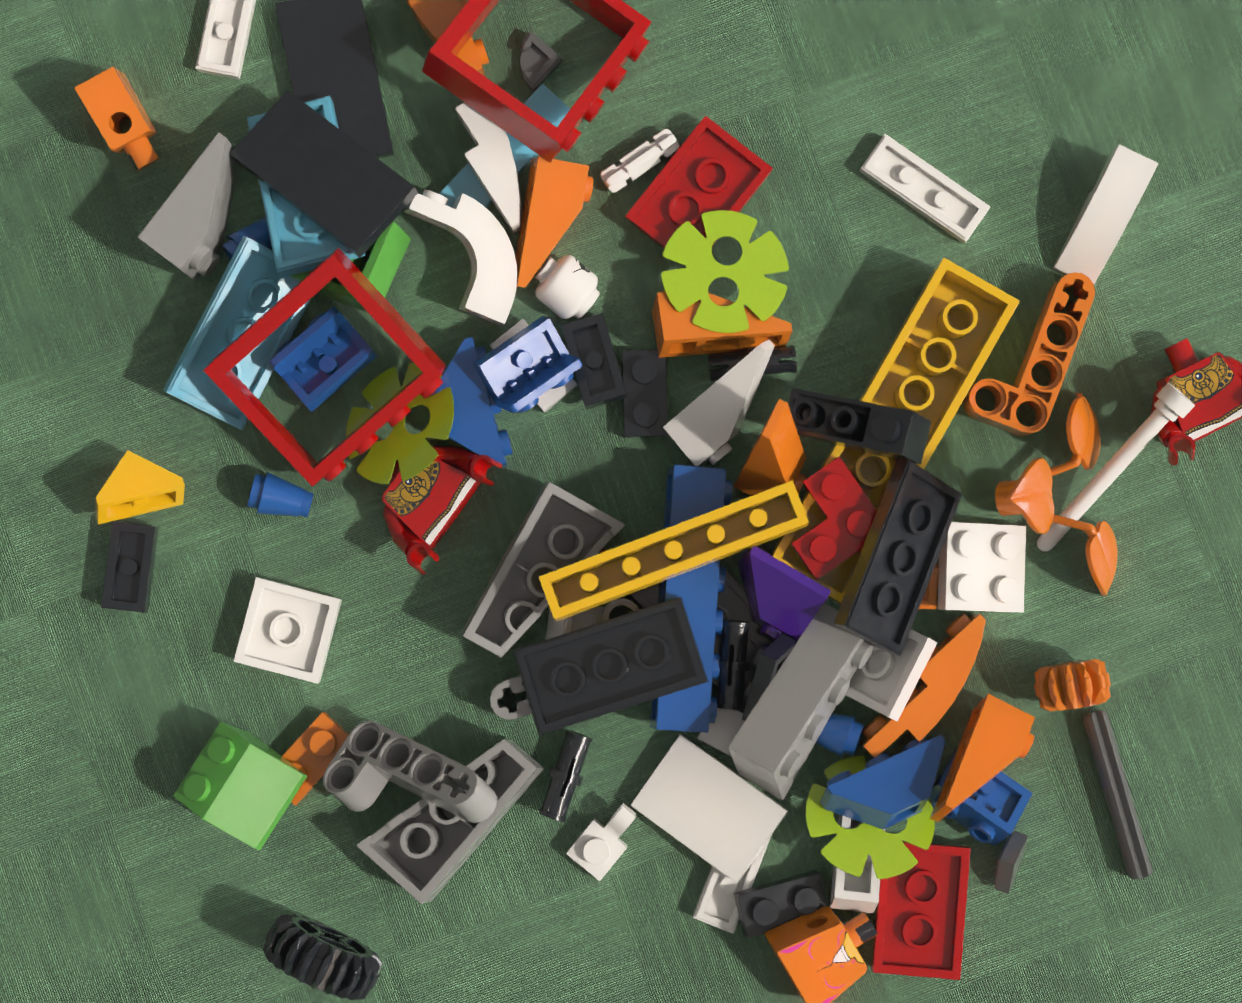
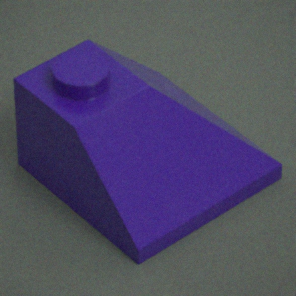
M752 546L741 554L737 561L752 619L762 626L760 633L772 641H775L783 633L797 641L826 601L831 590L756 546Z

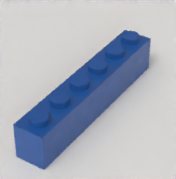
M683 465L668 467L663 529L724 507V505H729L732 495V482L726 479V469ZM720 560L660 582L658 604L678 597L683 598L709 682L653 699L651 701L650 715L651 728L709 733V723H715L717 698L711 697L712 679L717 680L719 677L718 660H720L719 653H714L715 636H720L723 628V611L717 610L718 592H724L726 584L725 566H720Z

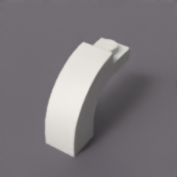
M424 190L422 195L417 194L406 206L404 212L451 232L462 242L468 252L471 263V276L459 310L496 325L505 324L515 298L517 265L513 247L500 222L482 204L463 193L457 196L453 208L447 206L448 198L433 191Z

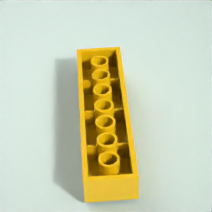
M943 258L936 265L859 401L914 411L932 421L921 464H916L922 469L926 467L1020 302L1018 299L946 258ZM833 445L820 469L840 456L877 510L897 459ZM807 491L801 500V504L807 516L808 525L805 528L781 536L770 555L831 590L828 599L841 605L862 549L818 580L814 579L790 544L826 519Z

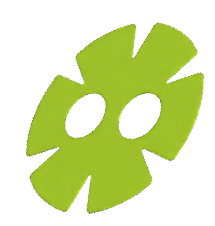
M726 210L702 214L707 238L690 222L686 221L669 239L663 252V257L685 265L686 268L668 270L661 273L665 292L678 312H682L698 300H701L692 323L703 329L720 333H735L749 329L744 305L761 321H766L771 317L783 301L788 287L764 275L789 270L785 251L772 231H768L749 243L757 225V219L743 213ZM721 237L736 239L742 247L740 260L733 265L718 263L712 255V245L717 239ZM720 277L733 280L739 289L737 300L729 306L715 304L708 294L709 285L713 280Z
M415 363L408 365L402 387H400L396 367L384 371L365 387L362 395L372 405L373 409L352 408L347 422L346 437L422 372ZM447 387L426 399L420 394L414 398L407 406L412 409L415 406L424 405L429 409L430 421L427 427L420 433L411 434L405 428V416L398 424L393 426L392 432L386 439L376 441L369 448L370 451L358 466L357 472L369 481L389 484L396 460H398L403 481L416 476L426 469L438 456L437 451L426 438L447 440L452 428L454 400L451 388ZM353 451L348 457L352 459L359 454Z
M854 756L835 762L824 770V774L829 780L844 771H850L853 775L866 769L865 757ZM818 784L812 785L806 802V822L810 836L816 838L837 834L821 850V854L842 871L860 877L867 857L871 855L877 879L894 877L907 872L918 863L903 841L924 850L929 849L935 830V821L930 819L933 812L930 798L920 813L907 818V825L903 831L891 834L863 822L854 829L841 827L835 821L833 812L825 810L820 803L826 788Z

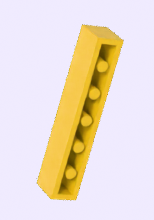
M792 480L540 576L539 580L554 619L560 621L747 550L752 546L763 544L805 528L809 522Z

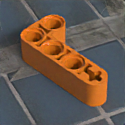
M1073 272L1065 275L1052 285L1014 385L1012 386L990 378L980 380L972 385L963 400L964 410L970 417L1018 436L1033 434L1046 425L1094 300L1095 288L1089 277L1083 273ZM1073 286L1075 288L1074 295L1080 299L1069 305L1066 314L1058 313L1065 308L1069 295L1063 291ZM1050 324L1058 325L1064 330L1066 338L1063 345H1054L1049 341L1047 328ZM1035 364L1044 365L1050 371L1051 378L1047 386L1038 385L1032 379L1031 372ZM978 389H987L994 395L995 406L992 411H984L976 404L975 396ZM1020 404L1029 405L1035 411L1036 418L1031 427L1024 426L1017 420L1016 411Z

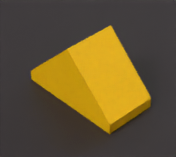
M127 450L96 496L97 523L103 524L183 505L185 488L183 478Z

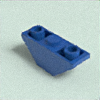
M473 337L464 339L441 378L443 383L433 392V395L447 387L451 388L454 400V419L448 437L450 440L473 453L487 455L500 462L502 467H506L508 464L505 456L513 454L507 429L498 430L494 415L501 413L502 409L497 407L473 365L474 362L487 354L485 346L476 347Z
M942 735L928 741L925 737L920 742L915 739L903 747V752L895 756L889 757L886 753L873 758L865 765L866 769L852 775L850 771H844L827 782L828 786L820 803L825 810L883 830L910 818L923 810L931 796L946 741Z

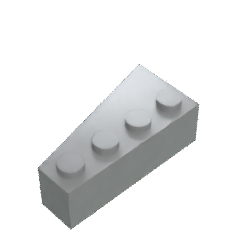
M544 482L460 632L462 636L502 657L549 606L539 577L598 555L599 551L613 536L617 535L625 524L551 482Z
M823 603L728 746L738 774L781 800H784L836 705L845 697L857 668H863L873 650L871 643L834 624L838 610Z
M503 739L466 766L473 770L496 793L497 805L489 818L478 823L468 822L425 799H421L356 846L421 904L431 902L543 771L544 768L513 740Z

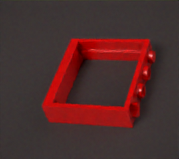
M469 0L429 50L421 72L550 163L561 149L568 153L582 134L577 127L583 119L589 123L593 121L605 101L600 99L601 95L606 89L612 93L617 89L628 72L622 68L628 59L636 63L650 42L644 36L652 21L624 1L570 0L622 37L623 40L560 124L555 127L456 56L500 1Z
M338 247L219 353L203 371L313 487L322 478L330 482L339 475L347 466L343 460L353 451L361 455L368 450L379 438L375 432L384 424L388 423L391 427L398 424L411 411L407 405L419 394L426 399L443 383L440 376L443 374L446 365ZM336 277L422 372L317 462L231 369Z

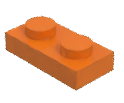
M325 711L316 718L282 756L307 775L304 783L291 801L295 806L320 781L328 765L349 735Z

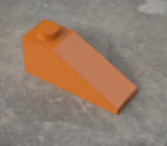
M540 156L531 158L521 219V230L519 231L515 255L517 287L526 288L582 210L583 202L590 201L593 177L588 176V165L556 159L550 163Z
M665 290L657 293L652 309L659 358L746 351L747 347H757L767 340L774 344V348L786 347L793 331L790 322L774 316L769 317L766 321H761L746 306L744 308L749 324L748 330L735 333H720L706 330L692 323L701 300H698L684 311L678 312L669 301ZM708 293L710 299L719 306H729L734 303L733 301Z
M781 399L778 400L752 447L733 487L753 496L793 480L796 491L799 494L803 486L801 482L807 477L800 473L806 460V455L787 402Z
M988 693L971 712L930 819L939 822L1003 771L1017 757L1023 759L1034 741V735L1030 733L1035 717Z

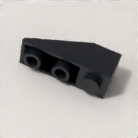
M792 388L788 406L799 436L882 457L906 459L913 463L921 464L932 421L910 410Z

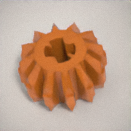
M1098 659L1049 665L1039 668L1034 673L1036 684H1034L1036 697L1039 698L1040 708L1050 712L1098 705L1106 702L1111 697L1109 673L1106 672L1105 662Z

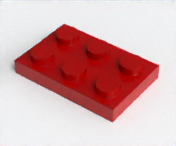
M705 115L625 215V219L664 250L674 232L686 221L690 222L707 238L702 214L719 210L740 213L771 174L773 168Z
M903 841L918 863L900 875L880 879L879 903L876 907L874 926L878 935L873 939L871 970L873 973L960 980L971 848L968 846L931 843L929 849L924 850Z

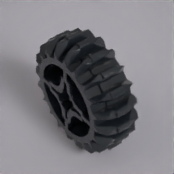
M295 914L280 915L265 938L266 943L263 952L267 960L273 963L275 968L283 970L285 975L292 976L299 982L305 983L313 989L321 990L328 995L333 994L341 999L347 998L349 1000L365 999L379 978L382 962L376 952L371 951L369 946L361 944L357 939L324 925L318 920L313 921L305 916L299 917Z

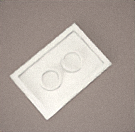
M680 734L630 805L735 883L740 881L788 812L787 809L683 734Z

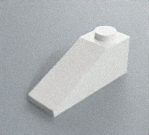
M770 340L758 345L663 427L695 467H698L706 460H709L714 465L732 450L728 442L739 433L775 347Z

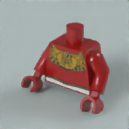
M1188 338L1164 349L1175 373L1156 382L1157 390L1153 393L1151 414L1156 409L1154 404L1159 399L1156 395L1169 382L1195 404L1184 418L1179 416L1174 422L1169 420L1157 433L1162 444L1168 448L1167 460L1173 466L1178 465L1177 451L1187 453L1191 461L1194 460L1195 441L1242 418V363L1231 356H1223L1220 352L1199 360Z
M433 445L432 447L438 453L435 460L416 476L403 481L399 463L396 460L389 482L390 486L381 497V500L386 504L383 510V517L393 542L406 555L408 564L421 575L426 574L421 568L424 558L431 556L436 562L439 561V555L432 549H435L479 488L481 482L487 486H493L494 482L486 478V473L491 466L501 469L502 464L487 455H478L462 447Z

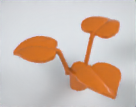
M1076 393L1077 397L1070 406L1066 421L1067 439L1073 452L1071 459L1052 468L1049 467L1044 458L1034 459L1018 480L1000 481L997 484L995 502L1000 515H1023L1032 530L1038 534L1047 533L1052 523L1086 532L1089 537L1085 548L1088 567L1101 593L1100 595L1107 596L1115 576L1118 556L1117 542L1112 528L1106 521L1097 522L1095 527L1090 523L1054 515L1053 494L1051 491L1052 476L1078 467L1080 463L1085 470H1091L1095 466L1100 453L1101 436L1096 415L1082 393Z

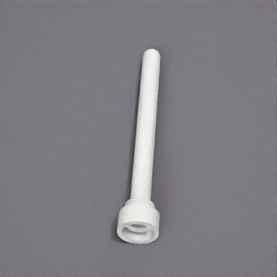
M1168 382L1156 395L1159 399L1154 404L1156 409L1059 516L1079 520L1169 420L1174 422L1179 416L1184 418L1195 404ZM1052 523L1048 532L1041 534L1038 538V548L1044 552L1050 551L1071 527Z

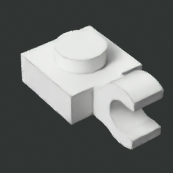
M623 802L605 826L594 818L566 854L597 880L601 881L627 849L628 845L619 837L633 822L637 813Z

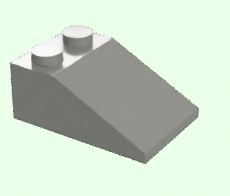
M219 132L138 236L140 240L196 282L201 276L208 277L220 262L221 257L218 254L224 244L239 163L230 155L234 146Z

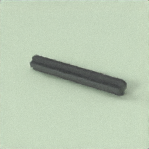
M1102 709L1090 711L1083 715V721L1126 871L1130 878L1142 879L1150 876L1153 869L1109 716Z

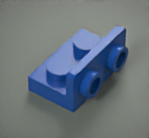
M958 747L953 750L933 785L930 796L933 809ZM1000 772L945 817L954 819L963 825L976 840L995 846L1011 835L1033 793Z

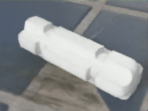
M667 128L662 129L652 136L653 142L649 143L646 140L620 158L619 162L621 164L615 166L613 163L604 169L600 176L608 190L612 193L618 192L628 185L626 180L630 178L634 181L659 164L661 156L664 155L667 158L679 149V144L672 132Z

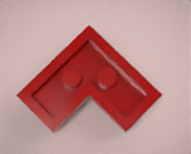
M840 456L801 482L826 517L820 524L790 543L815 580H818L863 548L877 512Z

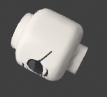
M572 255L562 256L557 261L549 257L534 276L540 281L535 291L536 297L562 319H568L572 316H576L578 319L581 318L594 304L600 294L596 289L598 284L596 275Z

